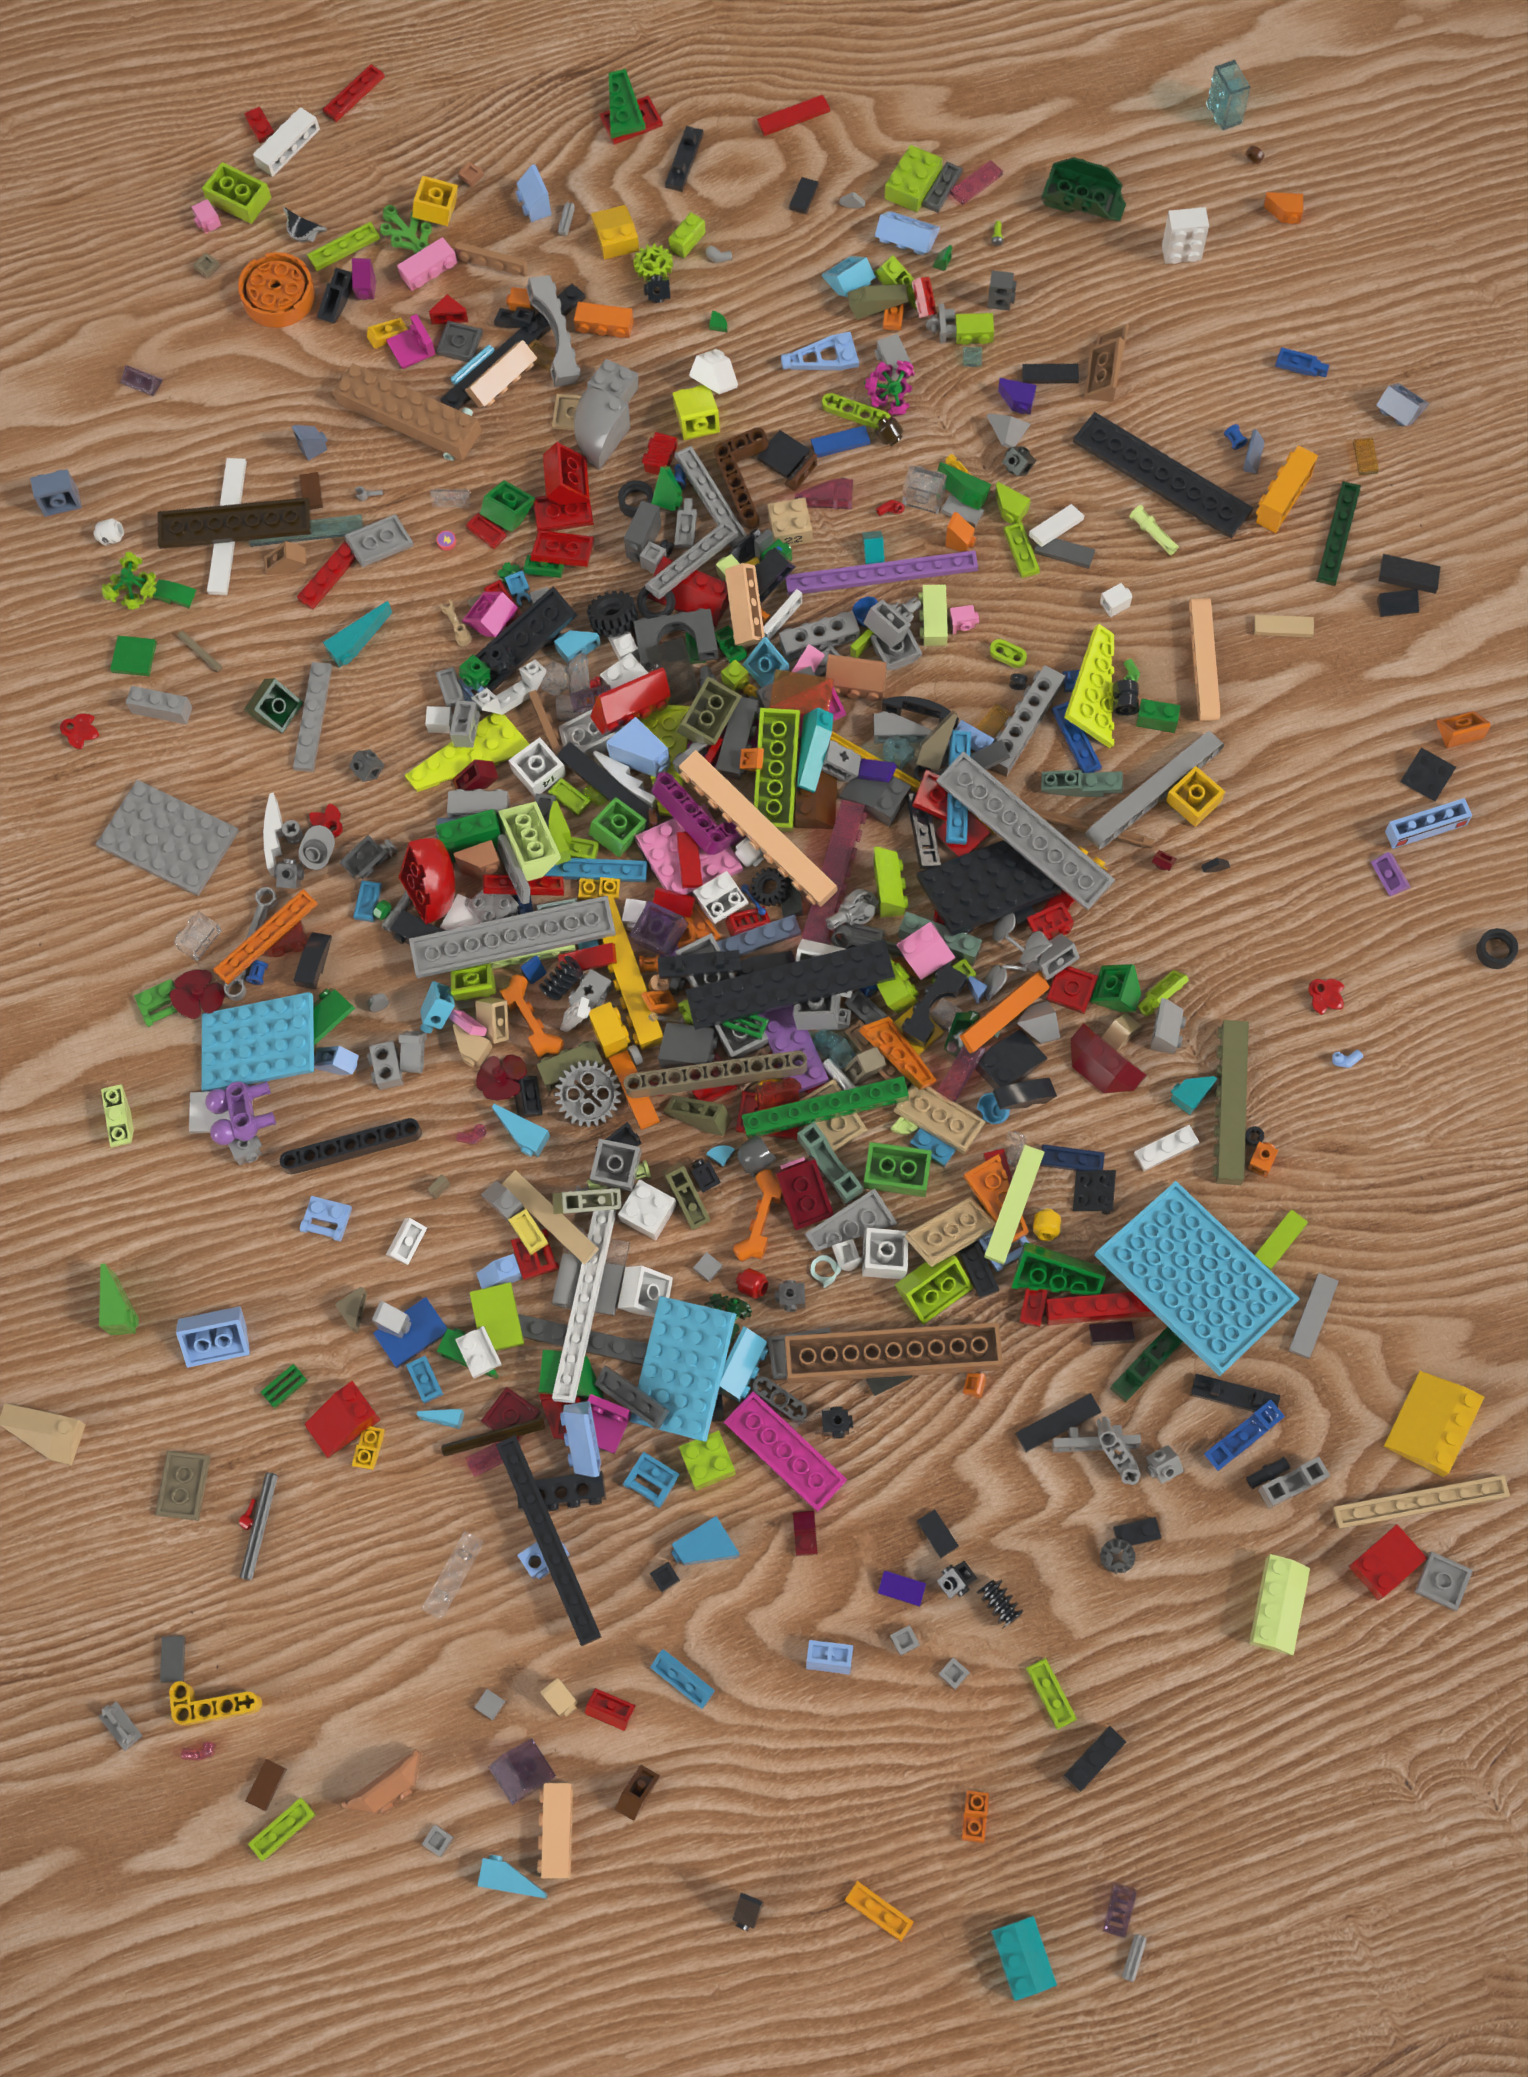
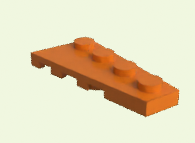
M999 1154L965 1173L963 1176L995 1222L998 1220L1010 1187ZM1023 1215L1012 1243L1029 1232Z

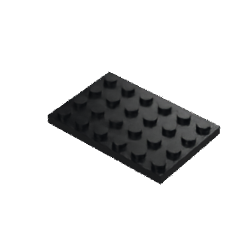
M1005 840L944 862L941 866H934L916 873L917 880L951 936L1061 894V888Z

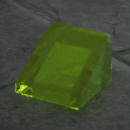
M590 785L582 791L596 806H601L607 800Z

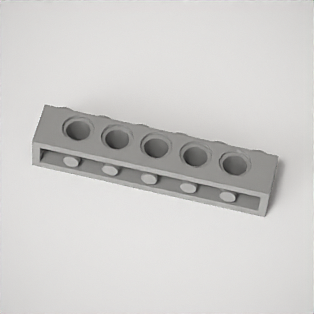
M1044 665L1041 671L1038 670L1033 678V685L1026 688L1023 701H1018L1014 709L1015 714L1013 717H1008L1004 725L1006 727L1003 732L1000 731L995 739V742L1000 739L1003 740L1006 749L1009 750L1010 758L991 767V769L1006 777L1008 776L1064 685L1065 675ZM1043 687V688H1046L1047 690H1046V691H1042V690H1040L1039 688ZM1030 703H1036L1037 706H1031ZM1026 718L1028 719V721L1023 722L1020 719ZM1015 733V734H1018L1019 736H1018V737H1012L1010 734Z

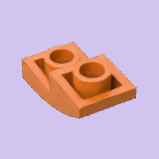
M966 1791L962 1841L985 1842L989 1793Z

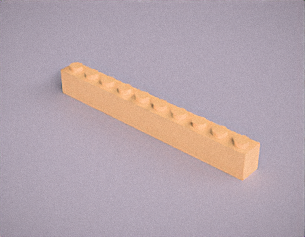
M695 750L679 766L681 778L687 783L691 782L695 786L694 790L701 797L705 795L709 799L707 801L714 810L718 808L723 813L721 816L729 824L733 822L737 826L735 828L742 837L746 835L751 840L749 843L757 851L760 849L764 852V858L770 864L774 862L779 867L777 869L779 873L785 878L788 876L793 881L792 885L799 892L803 890L807 894V900L812 905L817 904L821 908L838 891L837 885L698 751Z

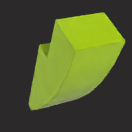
M556 800L553 801L550 810L549 831L561 855V859L556 863V865L571 860L567 844L572 842L570 830Z

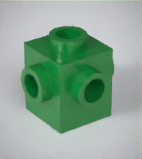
M472 655L459 666V677L463 679L467 686H471L477 691L481 686H486L490 681V668L486 662Z

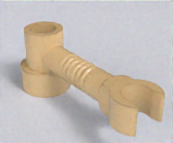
M449 600V607H443L441 603L442 612L447 614L454 626L457 644L460 646L469 645L472 641L470 632L464 624L460 623L454 612L452 601Z

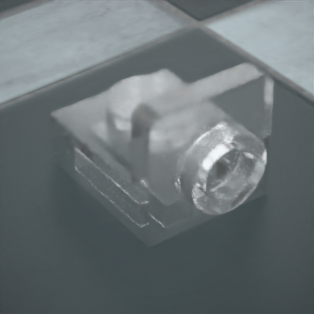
M1008 1131L1006 1140L1013 1144L1010 1145L1006 1155L1009 1156L1008 1164L1015 1167L1021 1157L1024 1146L1027 1144V1139L1019 1132Z

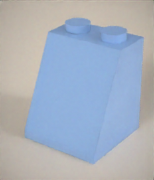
M636 717L606 742L609 757L631 769L657 777L659 773L666 772L670 767L668 748Z

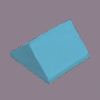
M767 637L762 638L743 663V666L761 688L788 676L790 673L788 662Z

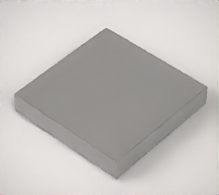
M1431 1551L1414 1593L1451 1610L1458 1611L1473 1570Z

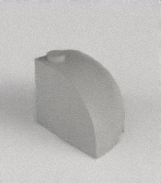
M591 388L583 393L577 404L574 416V432L577 445L582 451L583 456L600 470L630 429L629 404L608 392Z

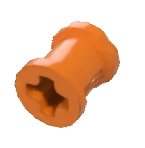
M640 955V973H644V971H657L659 973L657 957H660V955H656V957H643V955Z

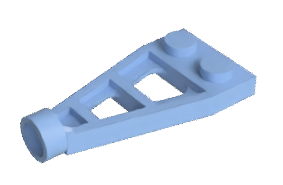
M851 332L831 335L793 353L781 355L783 370H845L859 367V360ZM828 347L835 348L837 359L823 360L820 352ZM815 353L817 361L804 362L802 356Z

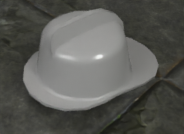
M320 825L313 826L305 833L298 852L299 859L304 868L320 870L328 863L335 844L334 836L328 828Z

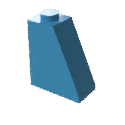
M717 1516L672 1544L674 1550L671 1551L677 1563L682 1561L684 1566L736 1559L740 1556Z

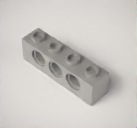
M853 611L841 612L837 616L824 617L817 622L804 623L797 628H787L779 633V643L786 661L799 658L808 644L819 651H824L831 645L834 648L854 642L860 637V629ZM821 633V634H823V635H822V636H816L815 634ZM797 639H804V641L799 642Z

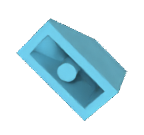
M572 630L560 634L554 641L556 651L569 666L601 645L597 633Z

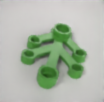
M387 205L383 209V219L387 222H394L400 230L393 229L388 223H383L380 226V233L385 236H392L391 245L393 247L410 249L416 254L430 245L427 243L428 237L432 232V225L430 223L424 222L421 224L422 235L419 240L416 237V231L421 219L412 217V211L409 228L398 216L396 207ZM402 238L409 239L411 242L402 241Z

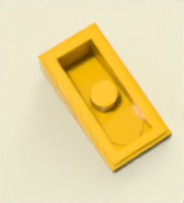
M401 318L368 327L367 338L374 349L388 344L387 339L408 330Z

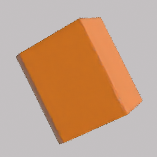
M692 923L673 930L679 949L697 941Z
M968 1373L963 1394L981 1399L986 1381L985 1375L983 1373Z

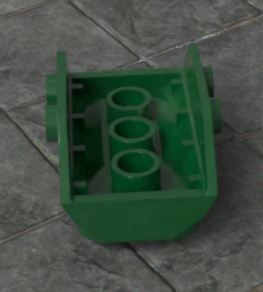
M1075 157L1053 163L1041 196V200L1048 207L1068 213L1076 210L1109 220L1121 221L1126 207L1121 193L1123 184L1109 168Z

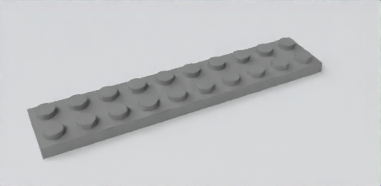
M964 751L936 780L941 787L1087 911L1115 882L1111 875Z
M608 896L410 938L409 942L415 974L418 979L615 936L616 932Z

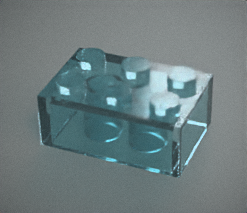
M1235 60L1215 66L1211 87L1209 88L1207 107L1214 114L1215 122L1220 125L1222 131L1242 124L1250 86Z

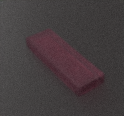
M990 160L951 189L950 194L961 205H964L1003 175V171Z
M963 1045L937 1092L950 1101L956 1102L986 1049L981 1046L975 1052L969 1053L965 1045Z

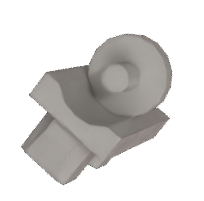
M938 304V318H936V315H931L930 319L926 321V328L932 330L933 334L937 333L939 329L940 343H946V338L956 337V324L946 325V322H955V310L944 309V304Z

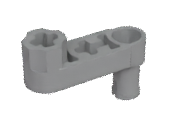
M1101 1417L1102 1422L1100 1419L1097 1420V1434L1101 1447L1119 1472L1122 1482L1130 1485L1138 1483L1141 1475L1137 1461L1119 1434L1111 1426L1110 1419L1108 1417ZM1114 1445L1116 1446L1117 1450L1121 1452L1120 1455L1114 1453Z

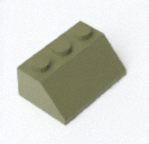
M707 676L676 732L692 742L715 745L742 696Z

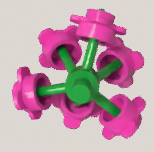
M898 360L896 362L898 365L896 372L899 377L896 381H892L890 377L893 366L880 362L875 371L871 372L870 378L866 377L864 382L865 389H868V396H871L872 406L875 408L879 405L886 406L888 395L893 394L895 400L890 404L889 414H895L896 416L904 415L910 405L905 403V400L902 398L907 392L910 393L912 391V386L907 383L906 378L915 375L914 367L908 361L902 362ZM878 379L880 381H888V384H880L877 381Z

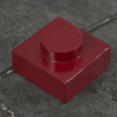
M1158 850L1151 863L1161 870L1170 871L1177 858Z

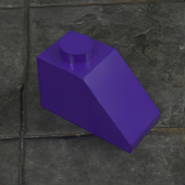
M1000 378L998 392L1010 409L1020 414L1031 415L1037 385Z

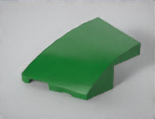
M543 1349L539 1393L553 1394L562 1351ZM585 1356L576 1397L588 1399L590 1394L604 1399L601 1389L594 1385L597 1379L588 1356Z

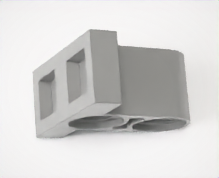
M405 1031L399 1034V1043H401V1072H423L424 1047L427 1033Z

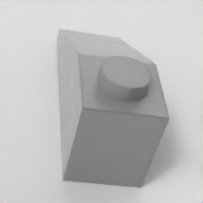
M874 713V743H921L932 731L894 713Z

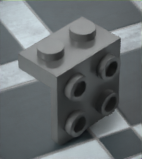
M367 835L339 863L355 880L358 878L363 879L374 871L372 868L374 865L377 866L388 858L386 853L389 849L387 847L381 849Z

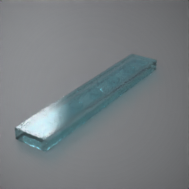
M360 514L311 520L310 535L249 540L250 547L282 544L285 541L300 542L344 537V535L363 528V518Z

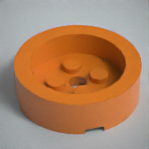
M267 253L263 258L252 260L243 269L238 281V291L245 311L251 319L266 327L281 328L299 322L310 312L315 302V287L309 270L302 260L288 253ZM275 283H279L281 285L277 288H274V290L271 287Z

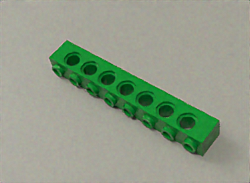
M902 1076L744 1114L742 1119L747 1138L750 1139L755 1135L760 1137L810 1125L813 1122L818 1123L909 1101V1094L905 1078Z

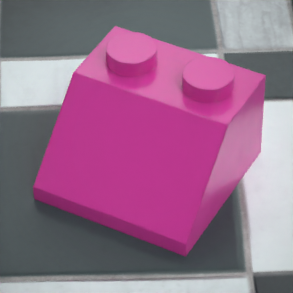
M483 592L462 622L486 637H496L503 631L504 625L514 617V612L518 607L503 592Z

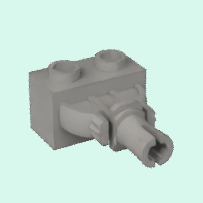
M913 597L905 604L902 603L900 605L897 602L894 605H888L882 599L870 608L863 623L889 647L893 648L904 639L911 626L909 622L913 619L912 613L921 607V602L919 600L916 601L917 598Z

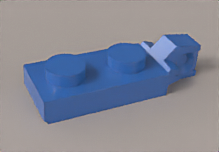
M1283 347L1280 349L1275 367L1314 377L1316 375L1326 377L1330 366L1321 363L1317 356Z

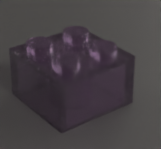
M648 901L629 936L634 943L663 957L672 955L688 923L683 916Z

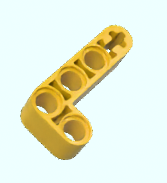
M175 1682L169 1690L172 1719L175 1723L183 1726L254 1714L262 1707L261 1697L252 1692H242L195 1701L193 1687L185 1682ZM181 1687L186 1688V1694L183 1698H179L177 1695ZM250 1699L254 1700V1703H252L250 1707L246 1705H240L239 1703L249 1702ZM227 1701H231L233 1704L232 1710L225 1713L223 1709L224 1704ZM209 1705L211 1711L208 1716L203 1717L202 1709L204 1706ZM187 1709L188 1717L186 1720L181 1721L180 1713L182 1710Z

